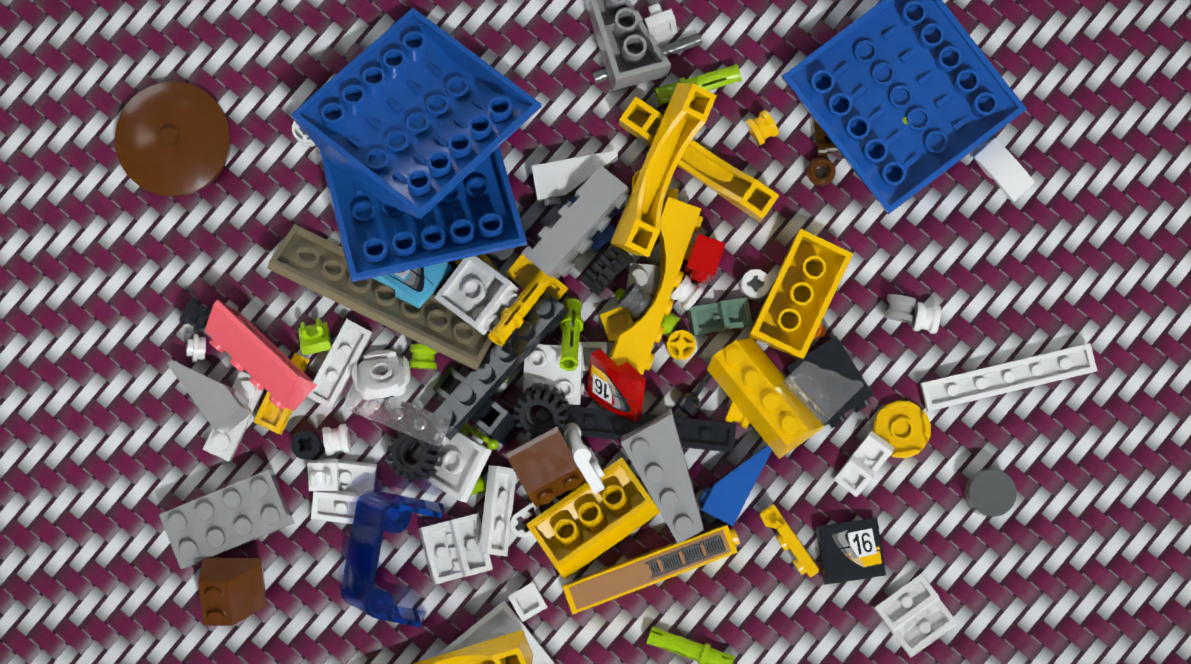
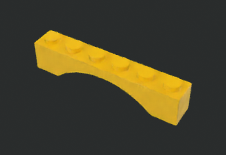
M677 83L611 239V244L633 255L650 256L660 232L663 203L671 178L686 148L705 124L717 95L694 83Z
M635 96L619 119V126L651 147L663 115ZM693 139L677 165L759 223L762 222L779 197L776 192L760 181L720 159Z
M670 197L665 198L662 208L660 232L658 234L662 253L661 275L652 302L643 314L627 329L616 335L609 358L618 366L628 361L642 375L645 370H650L655 354L651 353L654 342H660L664 327L661 326L664 315H669L674 299L670 298L673 288L679 287L684 272L680 271L683 259L687 261L693 249V244L689 243L693 232L697 233L703 220V217L699 216L701 208Z
M519 630L413 664H532L533 652L523 630Z

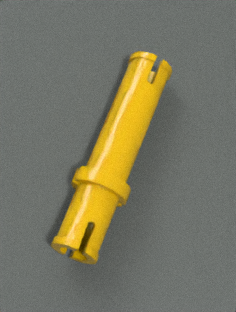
M538 269L535 276L523 289L511 307L505 308L501 313L502 318L493 330L489 332L488 337L492 342L503 346L515 328L521 327L524 323L523 318L537 302L549 284L553 282L551 276Z

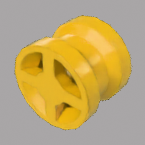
M767 110L760 112L759 117L755 119L750 118L745 121L749 133L759 146L764 144L765 139L768 137H776L780 134Z
M684 330L672 333L666 344L668 354L676 360H686L693 354L696 347L693 335Z
M731 401L725 421L729 423L735 421L742 428L747 429L750 422L734 402Z

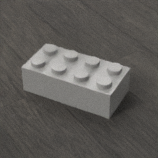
M266 470L159 514L180 569L191 567L202 562L203 558H213L295 524L273 470Z

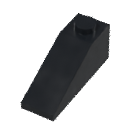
M450 366L432 389L447 399L465 377ZM491 398L470 419L503 446L507 444L519 429L515 425L517 419L514 420V417Z

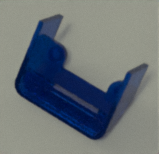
M376 490L364 492L359 497L355 509L341 585L343 600L375 619L421 627L426 611L396 606L390 592L374 587L384 531L391 533L404 531L410 524L412 513L442 518L447 504Z

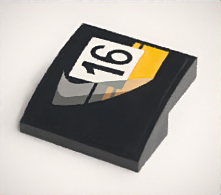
M877 518L816 526L824 585L886 576Z

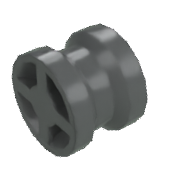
M634 282L622 294L617 305L621 308H627L630 311V315L637 319L648 308L653 300V296L650 293L641 291L640 285Z

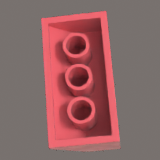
M219 300L213 304L205 328V332L212 338L209 343L221 353L225 350L231 356L229 362L242 372L245 369L251 375L249 381L261 391L265 388L271 394L269 400L281 410L285 407L295 411L317 384L237 309Z

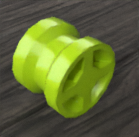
M410 344L409 350L412 352V359L408 361L410 368L437 369L435 354L438 351L423 344Z

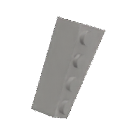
M584 0L613 91L668 76L671 63L666 56L664 57L658 47V42L649 33L638 10L634 9L629 0Z
M600 164L576 191L574 196L577 200L574 203L569 201L558 211L556 216L558 221L555 225L545 226L538 234L539 243L533 249L527 246L521 254L548 276L557 279L561 275L566 277L574 268L573 260L578 254H585L592 246L593 241L591 238L597 231H604L610 224L612 219L609 216L616 208L620 210L628 202L630 197L628 193L631 189Z
M672 409L621 436L620 443L679 544L703 531L704 527Z

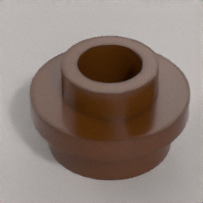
M824 157L813 159L807 167V177L816 186L830 184L836 174L833 162ZM818 167L826 170L824 177L817 176L816 169Z

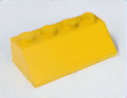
M800 229L793 239L748 336L774 349L804 359L853 253Z
M753 338L735 340L713 355L707 368L708 372L779 459L825 427Z
M622 457L603 470L605 476L601 477V481L605 489L594 494L588 482H586L526 524L564 579L573 575L660 513L652 498Z

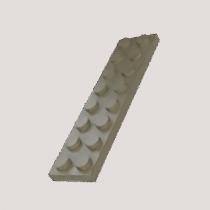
M295 224L268 263L267 269L476 370L479 368L493 343L488 337L489 331L483 335L438 302L434 298L437 294L435 292L420 308H417L395 297V290L373 278L352 282L342 247Z

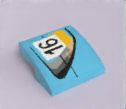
M444 262L374 277L373 279L395 290V297L420 308L450 275L453 269L450 264Z

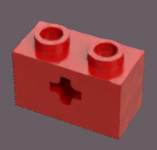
M698 234L684 273L690 274L689 277L694 282L705 284L706 281L711 282L716 274L726 243Z

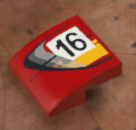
M601 349L592 352L587 394L600 405L619 416L636 422L640 420L646 379L628 361L618 366Z

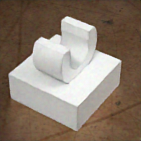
M659 3L648 7L650 17L644 19L645 26L656 40L678 33L672 9L662 12Z
M338 459L309 460L307 462L309 491H338L340 487Z

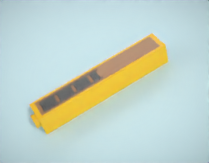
M724 523L697 533L679 544L676 541L564 583L562 587L572 614H576L738 553L736 545L740 544L735 529H729L728 525Z

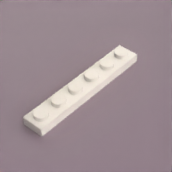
M1091 343L920 383L926 411L928 412L1096 372L1097 367Z

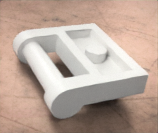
M575 423L566 424L563 428V435L572 449L574 461L592 491L596 494L605 489L601 481V477L605 476L592 448H588L583 444L579 426Z

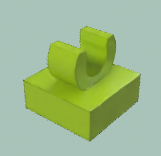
M317 318L314 325L305 326V322L300 323V328L298 329L303 356L332 349L327 322H322Z

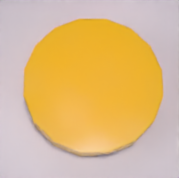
M895 401L885 405L877 413L873 421L872 431L895 448L890 455L891 457L908 458L917 455L926 446L931 435V424L927 414L916 404L910 401Z

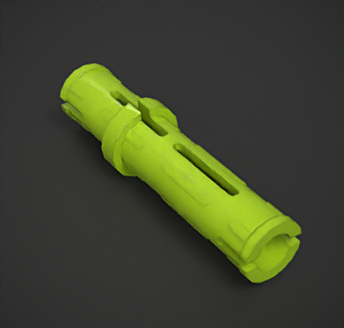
M734 64L733 66L689 79L679 78L678 82L654 88L658 105L661 106L670 102L677 83H694L709 91L732 83L742 82V77L738 65Z
M570 298L565 301L564 306L568 312L560 322V328L563 333L559 365L566 371H573L578 367L580 332L583 330V319L581 318L583 304L576 298Z
M652 626L646 643L697 661L698 664H733L735 659L734 655L711 648V645L705 643V645L663 631L655 626Z

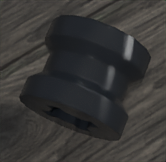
M194 297L183 310L179 322L184 325L189 324L193 326V331L200 334L206 328L212 308L202 306L201 301Z
M300 431L291 440L292 452L300 459H314L322 451V440L318 434L312 431Z

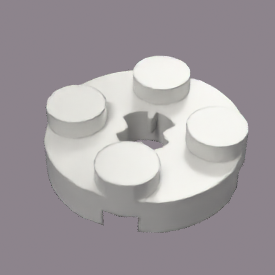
M392 350L370 352L363 356L364 361L359 365L356 362L352 367L351 375L354 387L360 392L361 398L365 400L385 398L392 395L401 396L406 392V385L411 379L407 358L404 356L403 359L398 357L396 352Z

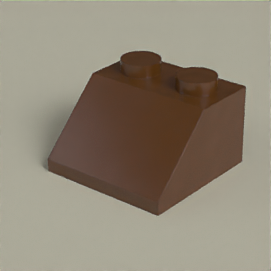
M558 427L505 454L524 490L536 507L550 503L555 497L568 490L576 489L581 483L586 481L574 461L572 449Z
M203 558L198 579L203 625L233 626L266 606L262 558Z

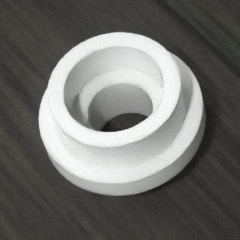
M194 333L193 339H187L186 356H191L192 362L204 360L206 337H199V334Z

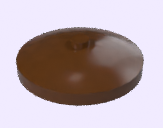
M163 82L140 91L124 107L116 125L115 150L123 170L137 185L156 195L182 197L201 191L220 175L231 151V129L223 109L204 90L182 82Z

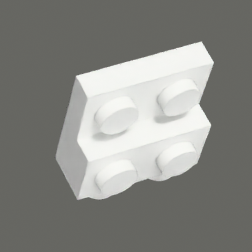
M472 256L462 260L434 298L474 329L485 335L487 331H492L500 321L498 316L505 307L510 308L518 298L516 293L519 288L478 257Z

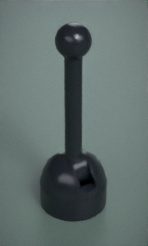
M708 372L696 390L683 393L677 399L675 405L687 415L694 417L700 407L698 395L712 378V375Z

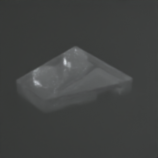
M807 361L802 362L782 382L822 424H825L864 386L861 381H853L842 377L837 372L821 369L818 365Z

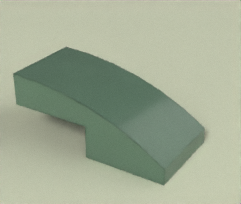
M748 297L692 306L687 310L690 330L693 336L753 325Z

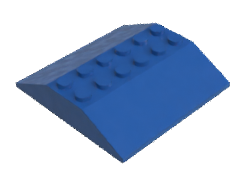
M882 0L782 76L888 215L1027 110L942 0ZM905 116H907V124L903 122Z
M412 8L291 114V118L340 171L373 197L421 219L541 108V103Z
M500 147L492 152L421 219L377 200L340 171L319 149L338 234L352 282L527 245Z

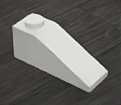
M617 150L531 166L538 203H544L545 207L561 204V199H565L577 191L600 164L607 168L617 161Z

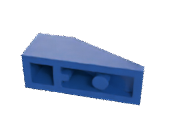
M765 446L714 483L711 489L706 486L699 499V503L703 504L700 510L733 526L772 449L769 446Z

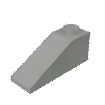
M170 360L167 363L215 431L227 434L252 413L247 405L249 399L240 389L235 390L176 361Z

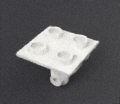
M538 344L524 359L523 392L528 387L533 388L534 384H539L540 389H542L544 384H548V390L552 391L554 387L558 389L556 393L558 396L563 392L566 396L563 402L568 401L569 404L580 405L581 395L584 394V383H581L583 346H579L578 367L573 371H566L559 365L561 345Z

